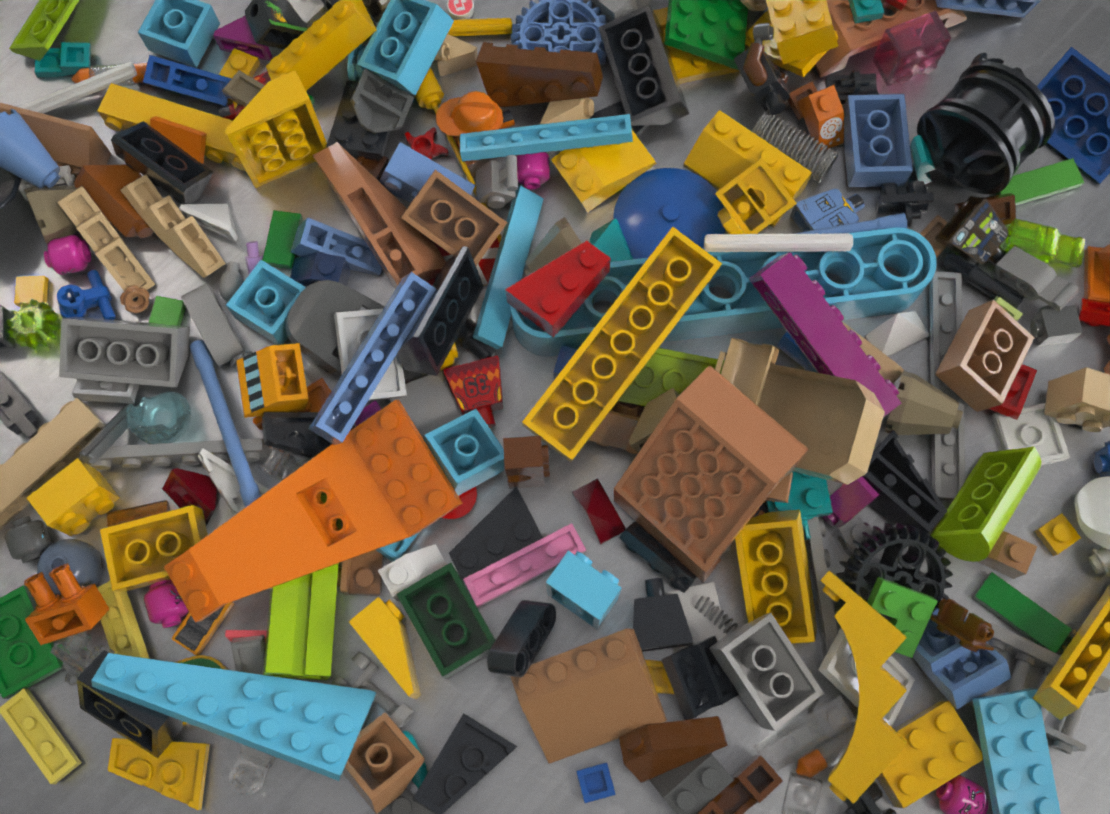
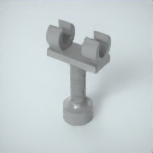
M358 651L351 660L364 671L351 686L344 678L337 675L330 685L376 692L374 702L384 709L391 720L401 729L411 718L414 711L405 703L395 705L388 696L386 697L379 688L370 682V678L379 667L365 654Z

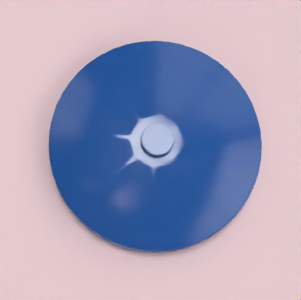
M679 168L654 169L641 174L630 182L617 199L613 219L618 220L633 259L649 258L672 227L701 248H704L705 235L725 234V228L717 213L724 208V205L715 193L717 191L712 185L699 175Z

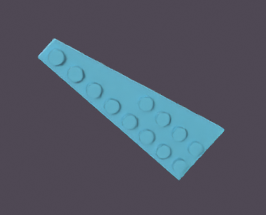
M112 653L107 654L91 680L92 687L337 781L341 778L376 695V692L366 689Z

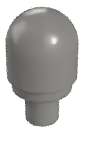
M228 262L227 272L223 273L220 278L219 293L226 301L232 298L244 282L243 276L239 274L240 264L237 262Z

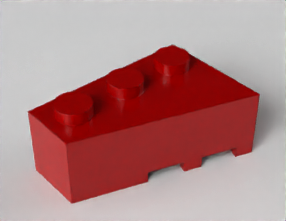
M585 241L506 288L507 303L554 338L610 272L611 258L590 242Z

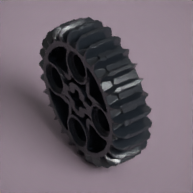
M896 522L895 526L890 523H885L883 530L873 526V535L862 532L864 540L861 543L853 540L856 547L854 551L845 550V553L849 556L848 561H839L845 570L844 572L836 573L837 577L844 581L859 596L861 587L869 590L865 599L866 602L878 577L918 592L924 584V588L920 592L937 600L933 612L935 609H938L941 599H949V596L944 593V589L953 587L951 583L945 580L953 575L946 568L951 564L949 559L944 557L946 551L939 546V542L930 536L929 533L911 524L906 526ZM908 546V551L902 556L903 550ZM884 549L881 559L874 557L879 551ZM924 559L927 562V573L919 571ZM870 567L869 573L863 576L864 571ZM881 614L890 622L891 617Z

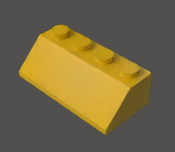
M340 0L336 2L328 12L313 22L311 27L294 39L286 49L266 65L271 80H274L283 73H290L296 70L307 91L377 31L363 1Z
M720 110L703 129L683 164L691 172L699 175L713 187L720 190L759 159L763 158L794 201L806 188L812 174L810 170ZM751 188L750 192L762 207L765 206ZM784 214L773 221L770 226L774 228Z
M800 509L768 512L751 518L735 538L748 623L767 613H772L791 644L815 642L818 627Z

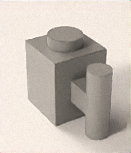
M515 155L506 156V164L490 160L476 170L477 201L488 204L491 208H501L516 198L518 175L517 157Z

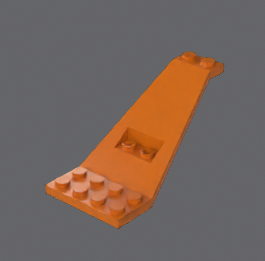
M394 400L349 431L343 443L331 444L193 547L165 565L164 568L196 623L204 620L228 603L410 538L463 503L400 400ZM323 492L327 495L325 503L321 501V494ZM338 519H341L343 522L341 530L336 525Z

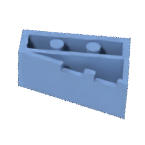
M401 142L379 181L394 196L408 202L413 201L435 169L469 195H471L475 187L471 182Z

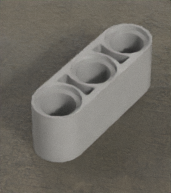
M208 283L181 296L218 366L245 353L239 338Z

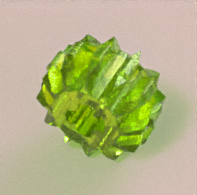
M31 299L29 305L25 302H20V309L18 311L11 310L14 318L6 320L7 325L11 327L8 333L21 347L28 346L34 350L37 349L39 344L43 347H48L47 340L49 338L57 339L53 332L61 329L60 324L57 322L59 315L47 303H39Z

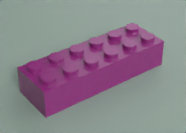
M789 252L778 256L749 278L750 282L818 373L856 380L875 394L885 411L884 416L902 404L897 398L899 392L895 385L888 379L884 380L878 372L881 369L878 362L870 354L866 355L861 349L862 341L853 330H847L842 323V320H844L842 313L835 305L830 306L823 297L825 295L823 287L816 280L811 281L805 273L807 267L798 255L795 254L793 256Z

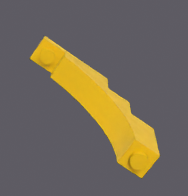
M828 571L820 580L825 584L822 590L835 602H838L840 599L846 602L834 616L844 631L851 647L859 682V706L854 732L840 761L829 774L828 781L831 783L829 786L830 790L842 801L848 798L854 804L907 745L906 739L882 719L907 691L903 684L882 667L907 637L836 575Z

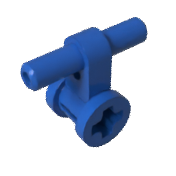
M91 270L87 273L92 288L82 290L76 285H65L58 290L57 301L63 318L85 317L87 309L97 306L100 307L104 319L114 320L116 317L110 303L112 297L109 289L103 285L97 270Z

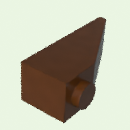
M719 716L649 724L619 737L624 765L641 783L728 746Z

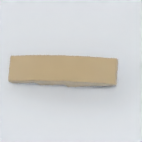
M147 175L121 189L127 200L156 235L180 259L203 278L226 264L194 217L190 216L186 219L170 195L162 198Z
M82 185L57 201L124 292L127 287L137 285L139 288H145L146 290L155 285Z

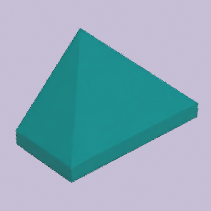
M617 219L611 220L591 233L590 243L611 258L610 262L633 260Z

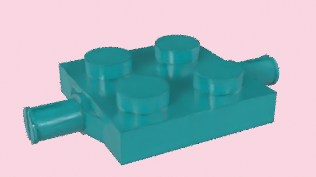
M792 471L793 477L788 503L766 501L767 511L777 512L800 509L805 540H809L811 536L808 521L815 517L827 516L833 513L827 480Z

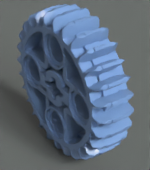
M530 0L529 9L522 7L521 15H516V24L512 26L511 44L518 45V49L534 50V47H542L549 52H560L561 49L594 52L598 55L600 67L605 65L607 53L598 27L607 24L606 16L600 15V7L593 8L592 0L587 3H583V0H538L537 4ZM545 18H549V23H538ZM573 18H577L583 22L573 23Z

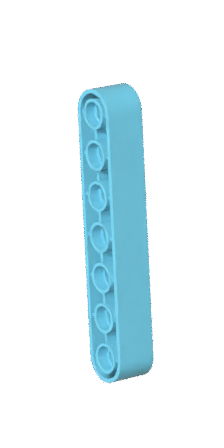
M888 228L850 233L853 236V247L850 251L791 252L793 256L796 254L803 260L807 267L805 273L811 281L816 280L825 291L823 297L830 306L835 305L839 309L844 320L897 314L905 311L920 296L936 271V255L931 244L921 234L907 228ZM708 252L720 261L722 265L664 342L784 328L749 278L778 256L789 252ZM648 258L610 262V272L554 338L511 306L513 329L518 342L527 351L546 357L558 356L561 345L579 349L606 314L596 311L593 305L599 301L614 303ZM884 266L897 270L901 277L890 274ZM826 273L838 275L844 280L845 284H837L831 281ZM713 287L724 288L731 293L732 297L728 299L718 298L711 294L709 289Z

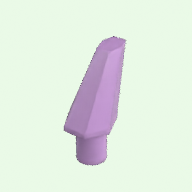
M257 241L246 243L248 256L245 257L248 274L263 259V255L259 254Z

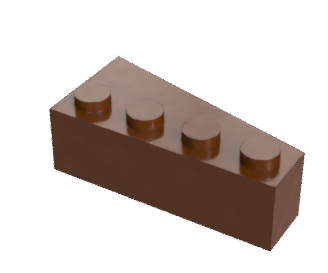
M483 42L476 59L486 93L499 107L598 97L603 79L598 55L594 52L562 49L560 52H549L542 47H534V50L518 49V45L506 44V47L493 46V43Z

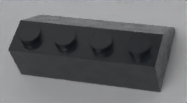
M650 4L598 27L625 113L630 114L631 126L665 125L690 114L668 47L664 44L665 38L659 20Z
M466 246L461 247L445 263L441 272L436 276L433 284L436 291L397 353L407 371L434 376L438 375L484 288L469 247Z

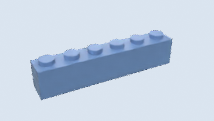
M412 272L401 279L308 428L309 430L333 445L343 443L430 301L436 288Z

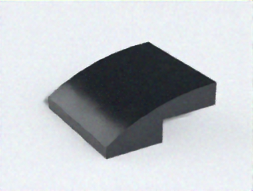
M716 636L706 638L661 659L685 720L696 718L712 707L723 705L739 695L709 649L718 642Z

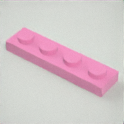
M571 523L463 580L478 608L556 568L567 551L574 555L577 551L583 554L586 552V548Z

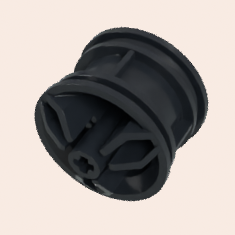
M983 61L970 65L961 74L953 89L939 103L928 109L920 117L917 124V135H920L928 143L934 166L947 178L962 188L975 193L996 194L1007 187L1013 175L1026 158L1051 139L1055 129V119L1048 100L1031 80L1009 66Z

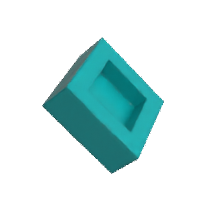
M848 0L855 23L882 19L884 15L881 0Z

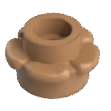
M132 285L127 287L126 291L121 294L120 302L127 311L140 313L148 307L150 295L145 288ZM133 297H138L136 301L132 300Z

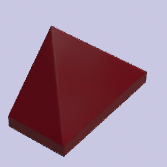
M179 468L172 469L162 490L179 508L191 505L202 508L207 526L215 511L217 488L210 476Z
M598 478L572 491L573 497L600 545L623 533L626 527Z

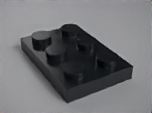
M347 80L326 146L329 147L338 142L351 156H360L380 161L384 156L391 131L373 133L360 125L350 101L358 82Z

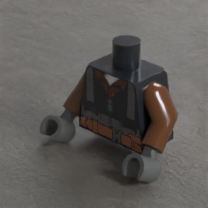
M760 23L753 28L755 41L750 44L749 49L735 57L734 61L755 100L765 111L769 110L770 114L777 115L784 111L786 108L784 102L790 97L786 87L790 71L781 67L778 69L764 51L762 41L772 40L773 27L769 26V23Z

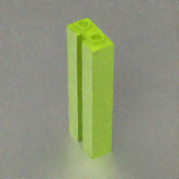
M324 492L321 494V501L323 503L327 501V495ZM338 519L336 525L340 530L341 519ZM338 564L270 589L263 675L308 680H327L331 676Z

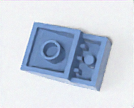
M935 609L933 615H937L939 609ZM929 619L913 658L956 709L973 701L972 698H978L1011 679L1007 660L995 649L993 651L979 649L978 652L970 651L959 644L960 639L942 633L936 628L937 624Z

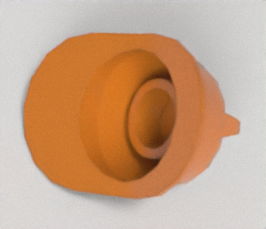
M479 91L469 92L463 97L449 99L439 107L436 114V123L443 133L455 137H460V134L498 130L503 122V113L499 105L492 101L488 95Z

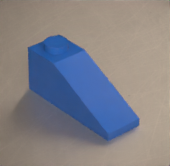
M149 55L143 82L154 87L227 106L229 98L223 94L222 90L232 78Z

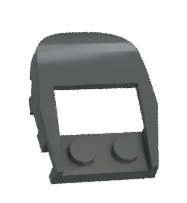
M331 280L318 281L307 286L289 310L286 317V332L292 344L300 343L301 352L319 364L318 367L341 377L340 359L332 355L338 344L334 314L336 312L359 311L362 306L367 310L383 309L384 306L339 282Z

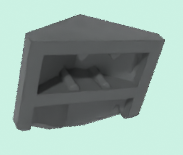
M365 68L350 101L360 125L367 131L381 133L402 128L414 97Z

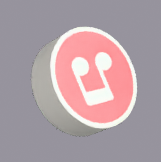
M448 0L447 2L448 14L454 20L470 19L474 14L473 0Z

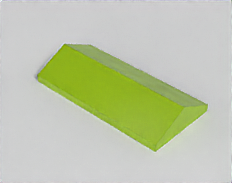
M39 0L9 49L13 53L40 61L48 52L79 0Z

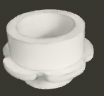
M1104 547L1099 550L1093 548L1092 556L1088 558L1096 574L1103 573L1105 576H1110V552Z

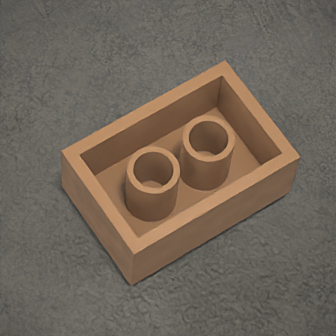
M436 169L401 216L403 220L451 255H454L463 246L469 247L476 266L507 224L506 221Z
M995 300L989 301L968 310L935 375L976 412L1001 405L1026 357L1034 337Z

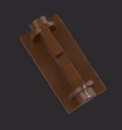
M942 599L939 602L938 614L931 615L930 620L937 624L936 628L939 631L960 639L959 644L970 651L978 652L979 649L994 650V647L986 643L994 635V630L990 623L974 613H969L966 621H964L969 610L953 599Z

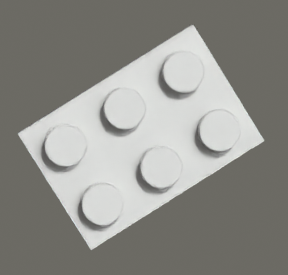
M383 309L336 312L334 314L342 374ZM396 354L368 401L407 396L403 365L398 354Z
M841 628L818 670L858 708L859 682L856 664L851 647ZM890 656L882 667L907 689L904 695L882 718L892 727L915 678Z

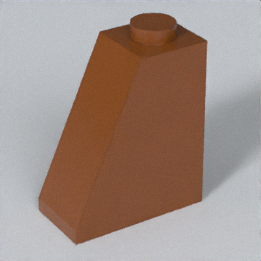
M126 164L82 166L74 181L75 188L77 189L82 185L106 218L125 237L145 238L152 236L154 233L121 192V189L142 177L139 171L130 168Z

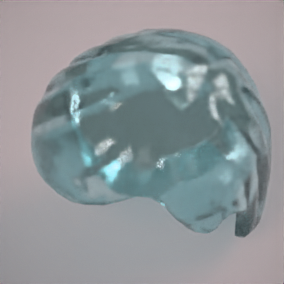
M164 392L155 397H143L140 404L136 407L132 404L127 407L126 423L132 433L147 444L173 443L184 436L190 426V404L184 396L176 392Z

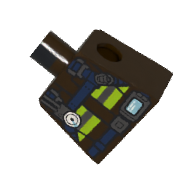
M970 196L937 234L935 239L969 262L982 265L989 260L996 266L1007 254L1000 245L1008 237V230L986 198Z

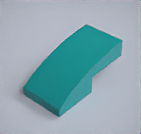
M61 42V48H49L40 61L35 60L34 72L37 78L74 75L79 69L90 68L91 45L90 43Z
M917 135L910 144L911 159L918 181H924V184L932 182L929 171L934 170L935 166L928 143L920 135Z

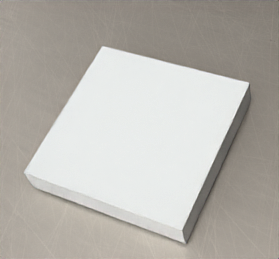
M1046 403L1023 407L1017 420L1000 413L992 415L1002 450L1035 447L1041 457V465L1060 462L1070 458L1059 422L1054 417L1044 415Z

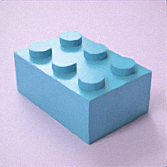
M390 0L376 27L377 31L370 38L357 65L363 70L365 68L399 89L416 95L454 20L437 4L427 0Z
M567 551L546 581L547 595L598 630L618 601L622 589L618 586L619 579L606 570H603L602 573L598 572L591 566L593 562L584 554L577 551L574 555Z

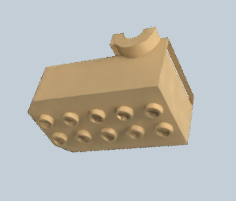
M731 338L728 351H720L715 370L720 373L725 357L721 375L809 449L793 471L846 485L868 472L885 412L875 394L856 380L775 365L779 349L769 344L757 345L741 339Z

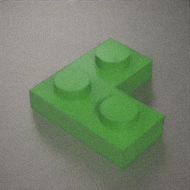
M878 577L867 603L879 613L891 617L890 623L906 635L907 638L895 652L912 658L937 604V600L929 595Z

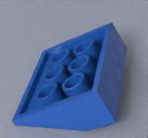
M1071 47L1037 85L1048 100L1055 119L1054 133L1047 143L1068 160L1073 158L1077 167L1101 184L1110 174V75Z

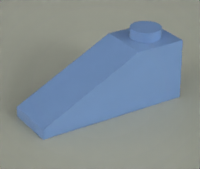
M307 218L298 226L291 253L304 256L319 252L346 258L350 269L353 271L376 276L381 274L382 267L364 239L311 218Z

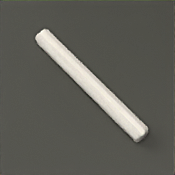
M128 62L19 107L44 114L106 89L111 83L118 84L137 76V71L133 63Z
M850 233L707 234L704 238V249L706 252L850 251L853 247V236Z

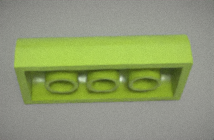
M1026 447L982 454L947 509V513L942 517L931 534L939 542L940 547L944 548L948 554L964 561L979 562L988 557L1041 468V457L1036 448Z

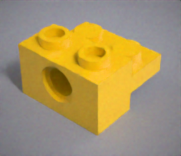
M763 158L759 159L715 193L745 234H758L797 204ZM751 188L765 206L762 207L750 192Z

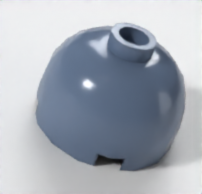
M77 539L59 540L49 545L41 554L37 563V574L43 572L54 594L62 595L53 579L49 576V573L61 565L69 564L80 586H88L95 583L96 587H98L103 576L101 555L89 543Z

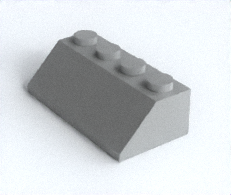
M85 317L61 318L59 377L175 388L178 386L189 355L190 327Z

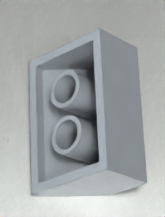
M767 613L733 630L709 648L761 728L776 731L824 694L772 613Z

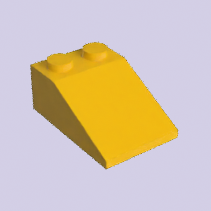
M633 130V142L566 149L551 159L557 171L587 213L657 164Z
M377 597L353 617L349 623L405 693L413 699H418L421 696L407 628L402 623L405 616L390 599L384 602L380 597Z

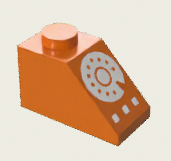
M834 85L810 94L798 101L811 138L814 137L813 144L816 140L819 141L816 148L821 142H823V146L820 151L825 145L829 149L844 143V110Z

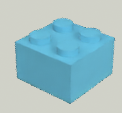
M155 0L138 34L148 51L197 68L220 22L212 5L199 0Z
M260 260L226 304V307L235 319L273 343L283 345L288 338L286 332L287 314L306 287Z
M477 409L424 435V441L458 496L504 471V449Z

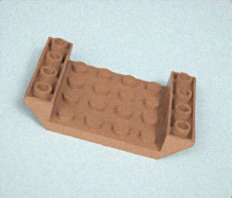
M709 366L676 398L614 487V502L696 575L698 579L704 582L721 562L720 557L777 484L794 470L809 449L714 368Z

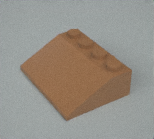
M626 628L534 663L521 678L511 676L520 706L549 764L616 740L645 725L667 721L634 629Z

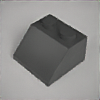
M712 753L649 779L676 814H697L734 781Z

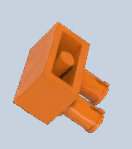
M69 564L61 565L49 573V576L53 579L62 595L54 594L43 572L34 574L24 581V585L37 603L36 609L25 621L40 645L90 630L109 611V607L95 583L88 586H80Z

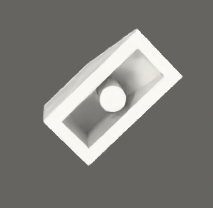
M436 544L405 554L379 569L378 572L392 597L398 602L400 600L397 593L447 564Z

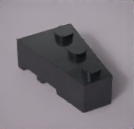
M893 430L875 448L868 472L862 476L879 494L871 504L894 524L896 522L906 526L911 524L918 529L930 533L947 513V510L927 479H922L913 465L914 459L910 454L907 455L897 440L899 438L897 433Z

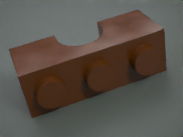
M541 436L503 438L504 464L509 489H514L516 486L517 488L545 487L544 478L550 477L548 445H542Z
M755 755L732 776L734 781L697 814H744L753 805L763 801L783 780L761 755Z

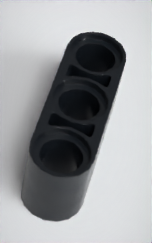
M522 600L488 653V670L495 674L523 677L554 627L556 621L555 606L551 603Z

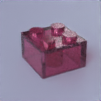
M933 11L886 29L874 55L873 62L887 87L895 83L903 84L913 76L921 73L926 75L934 71L942 55L945 53L951 36L938 13Z

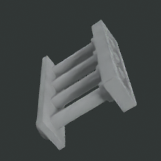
M990 623L994 630V635L987 643L994 647L999 654L1000 652L1008 651L1016 655L1015 660L1017 664L1005 693L1021 690L1029 668L1034 667V665L1045 669L1044 674L1048 676L1061 657L1007 629ZM1100 675L1080 708L1066 717L1061 732L1044 724L1046 737L1053 742V748L1066 754L1086 750L1087 745L1073 739L1089 696L1108 692L1110 679ZM973 701L966 704L974 708ZM1041 706L1044 721L1048 710Z

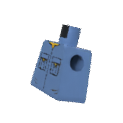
M834 188L797 202L790 216L799 229L805 232L857 223L859 218L856 213L864 209L865 204L860 195L854 194L845 199L842 193Z

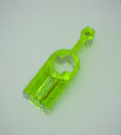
M1016 218L1007 227L1008 237L1004 240L1003 250L1006 253L1016 246L1046 264L1057 262L1069 265L1072 268H1079L1082 265L1086 239L1063 235L1057 228Z

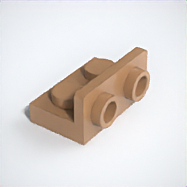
M374 550L342 562V568H338L337 587H340V592L344 595L381 596L382 577L378 570L383 568L384 556Z

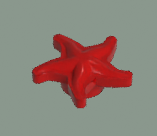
M432 127L424 135L417 137L412 136L410 132L405 133L411 149L432 161L438 155H449L447 148L434 143V136L437 134L435 127Z

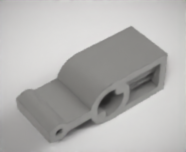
M1016 246L996 264L995 278L1027 299H1040L1056 311L1060 312L1079 292L1077 285L1058 277L1051 266Z

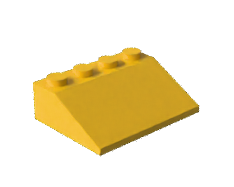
M296 70L290 73H283L274 80L269 81L224 130L255 188L316 162L313 155L327 148V142L316 113Z

